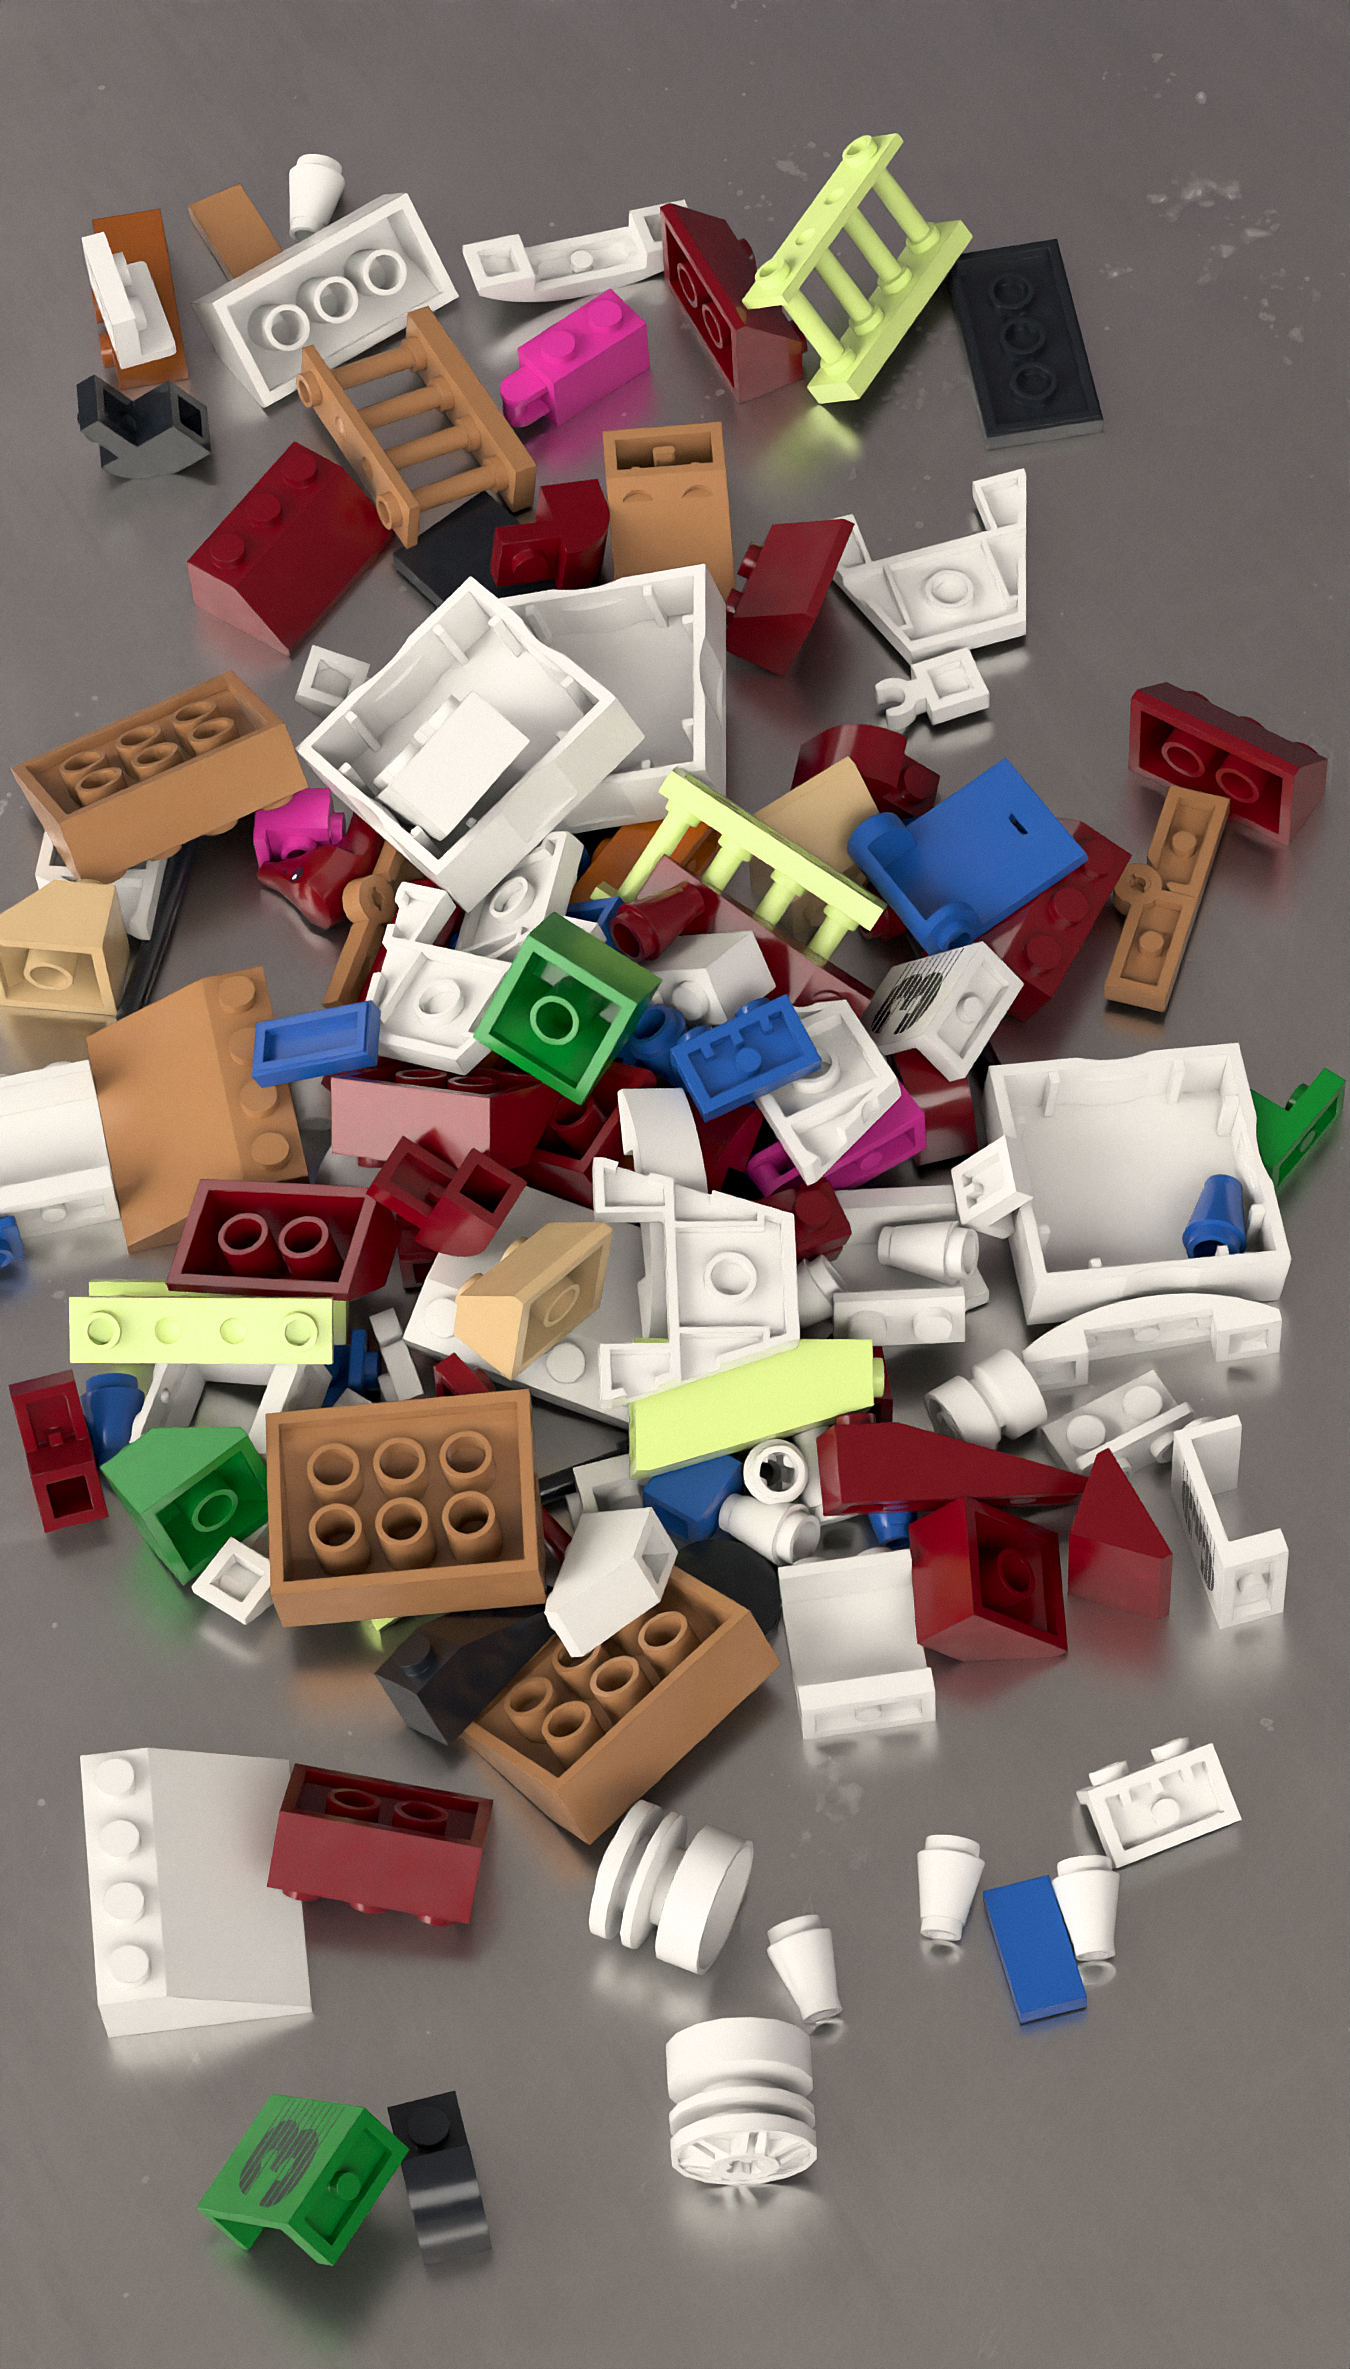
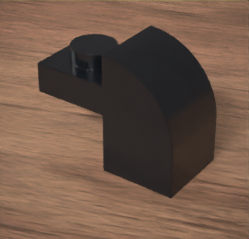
M95 374L76 385L79 411L77 414L78 425L86 438L99 444L101 468L117 476L132 479L170 475L190 466L211 453L207 406L170 380L134 401Z
M456 2091L387 2107L393 2134L410 2149L400 2165L424 2266L492 2250L485 2210Z

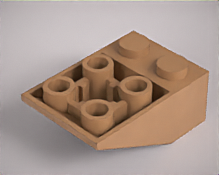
M722 422L602 431L608 507L610 511L614 581L623 577L706 564L725 602L731 588L736 589Z

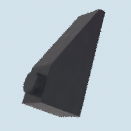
M547 1584V1598H548V1595L553 1591V1588H554V1587H552V1586H550V1585H548V1584ZM546 1603L451 1612L418 1626L397 1647L395 1652L381 1665L374 1675L407 1726L450 1747L556 1631L550 1627L547 1616L544 1613Z

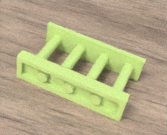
M898 133L875 137L865 135L857 138L846 147L842 154L843 160L773 258L758 269L755 274V283L742 299L743 304L748 310L782 305L822 358L820 361L821 367L807 386L819 404L861 398L973 238L961 220L941 223L926 222L891 175L886 166L904 142ZM871 187L908 236L906 247L897 260L858 209V205ZM842 228H844L879 276L877 280L878 286L868 300L828 248ZM813 268L850 316L849 328L839 341L799 289Z
M679 766L670 772L658 791L669 799L665 806L669 813L619 890L603 881L590 896L593 900L619 896L625 903L634 901L662 856L666 854L670 857L690 826L696 828L700 821H703L722 834L717 841L722 847L702 878L723 891L743 860L750 862L755 855L772 866L775 870L770 877L774 880V883L755 910V913L776 926L795 895L802 897L806 890L810 891L828 904L823 910L827 917L807 947L829 960L848 929L855 932L860 924L870 931L888 905Z
M92 1279L89 1281V1296L69 1297L70 1363L333 1364L334 1345H349V1301L333 1300V1297H266L177 1292L168 1290L165 1284L167 1279Z

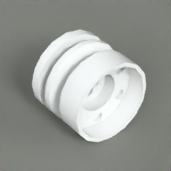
M640 1799L631 1807L616 1835L610 1842L599 1867L589 1916L590 1933L612 1940L620 1932L622 1945L637 1950L647 1940L657 1925L656 1958L693 1973L704 1975L722 1950L742 1903L751 1872L754 1854L753 1842L706 1824L694 1837L689 1847L685 1849L688 1831L687 1817L671 1811L663 1819L662 1807Z
M758 2017L721 2018L695 2024L676 2033L666 2044L669 2098L677 2104L669 2113L670 2131L673 2135L670 2139L671 2160L674 2169L685 2177L705 2183L726 2185L760 2184L795 2175L806 2170L817 2159L816 2132L812 2129L815 2126L814 2105L805 2098L813 2090L810 2036L800 2027L777 2019Z

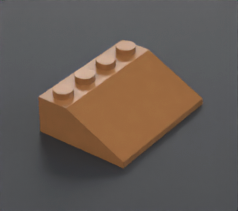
M232 670L11 767L17 783L68 870L77 880L92 879L107 885L119 880L126 873V869L146 860H163L173 856L182 848V844L204 834L208 836L218 835L232 829L237 824L239 818L259 809L273 810L282 807L292 800L293 794L309 787L285 722Z
M263 966L201 978L85 1037L128 1253L179 1243L200 1179L310 1184L289 1083L261 1088L252 1078L256 1023L274 1019Z
M529 1389L265 1414L270 1594L283 1628L546 1603L545 1542Z
M673 1565L661 1601L585 1656L571 1657L555 1632L463 1731L460 1737L551 1820L591 1845L641 1796L659 1782L696 1744L704 1739L748 1695L753 1693L781 1665V1662L750 1610Z

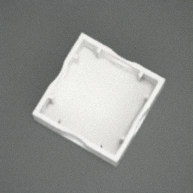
M706 564L623 577L616 581L588 589H552L499 598L501 602L522 618L538 641L557 652L565 654L613 694L646 737L551 832L569 831L571 834L665 819L669 813L665 809L669 799L658 791L670 772L677 766L726 797V604Z
M470 576L408 637L399 652L380 672L357 687L295 750L327 788H330L349 808L441 890L447 891L451 899L469 913L646 737L613 694L565 654L557 652L538 641L522 618ZM474 690L524 734L530 742L448 836L439 841L427 835L418 825L413 828L397 820L386 807L374 800V797L381 790L372 781L409 742H412L417 748L421 745L412 736L451 694L461 702Z
M1239 1042L1153 1050L1133 1057L1115 1060L1068 1058L989 1066L980 1105L988 1145L1004 1135L1023 1141L1034 1194L1033 1199L1011 1212L1015 1232L1008 1237L1027 1325L1069 1321L1074 1317L1110 1304L1163 1294H1216L1255 1302L1280 1299L1292 1259L1273 1182L1262 1163L1256 1138L1257 1116ZM1218 1174H1225L1236 1178L1243 1187L1242 1196L1247 1240L1246 1251L1242 1254L1229 1255L1228 1247L1224 1245L1217 1247L1215 1256L1189 1259L1187 1250L1183 1245L1182 1236L1204 1189L1205 1181L1209 1177Z

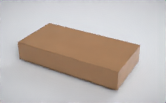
M240 183L188 205L190 219L229 281L283 252Z

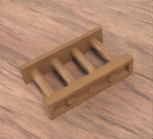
M429 306L407 313L406 339L402 340L400 347L332 370L328 368L313 344L302 348L301 374H298L296 377V386L303 404L307 408H314L375 500L381 522L388 530L394 529L406 549L418 544L421 512L490 489L493 493L499 492L512 513L533 506L537 464ZM409 369L412 373L418 372L426 384V387L356 410L344 390ZM432 409H436L440 413L445 412L454 425L453 427L385 450L382 449L370 431ZM459 449H463L467 453L472 452L481 467L411 491L398 473V470Z

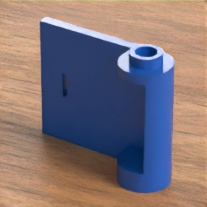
M1006 757L908 826H905L899 817L893 813H879L861 823L852 833L847 844V853L929 956L971 945L979 936L1089 860L1085 851ZM1014 819H1015V821H1016V825H1015V826L1012 824V822H1013Z

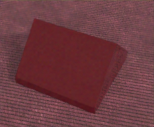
M1107 1448L1096 1455L1069 1532L1067 1594L1159 1620L1168 1616L1170 1611L1173 1553L1110 1448Z

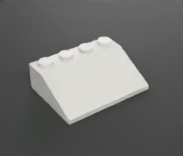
M525 1186L497 1233L483 1252L470 1257H457L438 1253L426 1277L402 1339L411 1351L440 1362L455 1352L470 1370L479 1367L494 1382L516 1390L529 1389L532 1396L629 1431V1404L612 1409H601L599 1347L600 1343H632L635 1338H643L637 1282L646 1277L640 1227L626 1222H606L613 1229L600 1308L512 1381L507 1379L453 1334L457 1311L455 1299L460 1288L474 1274L481 1273L485 1275L501 1262L504 1253L515 1240L522 1236L529 1239L548 1222H594L593 1210Z
M148 1747L80 1756L97 1999L108 2038L313 2012L303 1901L284 1895L281 1889L267 1887L279 1811L291 1777L289 1760Z

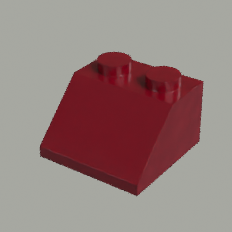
M845 519L772 524L762 546L751 541L737 571V575L747 579L742 592L731 588L725 601L727 625L726 651L785 677L817 618L855 524Z
M965 1495L908 1525L917 1644L963 1662L1058 1657L1068 1652L1058 1533Z

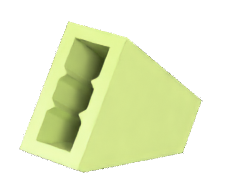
M635 1338L632 1343H668V1338ZM800 1339L798 1348L628 1403L629 1479L643 1480L753 1448L766 1440L784 1439L811 1429L836 1423L835 1419L839 1416L867 1413L874 1405V1397H882L884 1391V1363L882 1358H873V1339Z

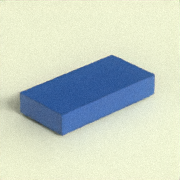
M372 1000L257 1022L252 1078L261 1088L377 1066L381 1011Z
M1049 1875L983 1891V1903L1020 2023L1087 2007V1995Z

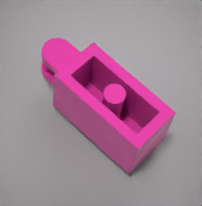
M611 288L517 348L520 369L504 378L500 384V395L503 403L502 414L509 425L514 427L528 426L544 415L557 428L650 368L647 323Z
M899 1080L898 1084L902 1096L822 1176L829 1180L834 1191L853 1190L927 1148L925 1114ZM776 1135V1143L754 1155L746 1168L747 1175L756 1184L764 1197L791 1188L797 1191L800 1185L805 1184L804 1179ZM786 1168L789 1169L788 1172H786L783 1175H780V1171Z

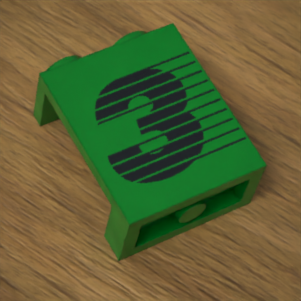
M271 2094L196 2208L241 2249L250 2250L264 2227L281 2229L317 2263L334 2266L410 2149L365 2107Z

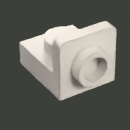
M1004 1135L951 1169L956 1196V1208L960 1216L961 1226L973 1228L975 1231L1000 1239H1005L1012 1235L1015 1229L1011 1212L1034 1198L1023 1141Z
M629 1454L573 1468L576 1493L565 1495L574 1533L583 1513L644 1508L642 1490L652 1477L643 1480L629 1479Z

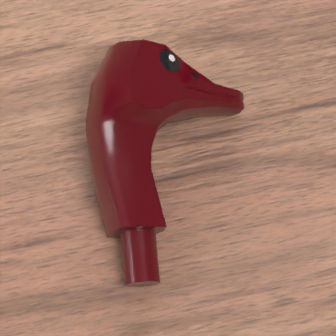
M353 812L347 833L336 846H319L299 857L280 862H264L257 872V879L266 887L282 893L302 912L310 923L324 929H329L348 918L343 909V891L346 885L354 879L372 875L385 839Z

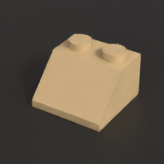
M849 756L752 814L867 889L870 881L848 855L847 844L855 829L868 818L879 814V811L856 764ZM754 855L749 862L750 887L763 900L774 883L770 876L775 868ZM806 890L802 897L795 895L779 921L795 937L811 926L818 927L822 925L827 917L823 910L828 903Z
M81 879L76 882L53 880L0 914V1005L117 1015L131 952L116 885H107L92 879Z
M548 1222L529 1239L525 1236L518 1238L506 1250L501 1262L485 1275L481 1273L474 1274L460 1288L455 1299L457 1311L453 1334L507 1379L512 1381L600 1308L613 1229L604 1222Z

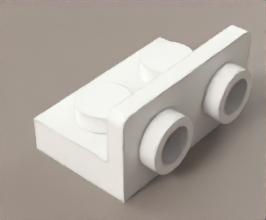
M104 231L82 237L90 283L121 370L174 355L176 353L175 341L146 262L139 261L127 265L123 252L112 254Z
M1151 1370L1041 1427V1441L1060 1469L1087 1477L1090 1475L1097 1453L1110 1448L1129 1480L1134 1472L1155 1461L1166 1463L1172 1460L1174 1431L1181 1430L1187 1424L1194 1421L1195 1411L1188 1402L1177 1405L1155 1371Z
M1187 1735L1150 1749L1154 1761L1130 1770L1125 1759L1088 1773L1092 1785L1076 1791L1080 1804L1088 1805L1107 1857L1111 1858L1112 1868L1122 1867L1242 1820L1213 1743H1202L1192 1746Z

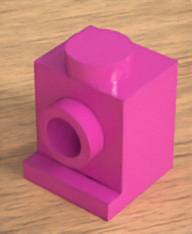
M306 788L293 794L292 800L282 807L273 810L259 809L255 811L253 842L259 869L264 862H280L299 857L319 846H336L346 835L345 813L335 812L330 788Z

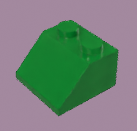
M554 911L527 935L472 1038L579 1106H582L635 1031L662 979Z
M241 1427L152 1428L136 1441L123 1447L116 1456L100 1467L142 1538L182 1585H185L205 1570L230 1537L242 1542L268 1522L267 1468L249 1436Z

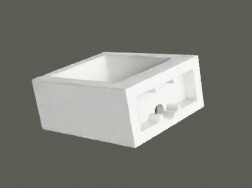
M156 1363L151 1387L141 1412L134 1419L132 1436L129 1443L136 1441L152 1428L189 1427L206 1381L264 1385L267 1388L249 1433V1438L267 1468L265 1414L321 1408L332 1375L324 1364Z

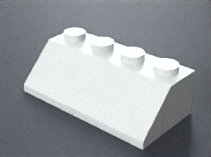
M395 193L383 194L191 303V306L217 356L260 406L266 408L297 390L296 377L298 374H301L303 347L313 344L328 368L332 370L407 327L408 312L429 306L433 312L458 298L459 295L408 194Z

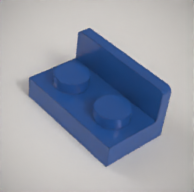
M787 994L773 1001L766 997L753 1000L741 1007L735 1013L734 1019L715 1028H712L711 1025L695 1027L683 1034L677 1040V1045L670 1048L671 1070L677 1080L682 1079L704 1123L821 1069L822 1059Z

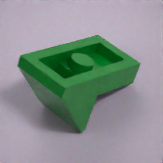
M1327 1068L1320 1072L1310 1086L1305 1083L1300 1084L1290 1096L1285 1109L1250 1089L1257 1116L1256 1138L1262 1163L1273 1182L1275 1194L1278 1193L1343 1112L1346 1080Z

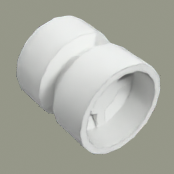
M1005 1348L974 1365L971 1368L970 1381L957 1375L924 1395L926 1411L937 1434L993 1450H998V1442L1001 1440V1435L1015 1440L1047 1421V1409L1037 1384L1020 1359Z

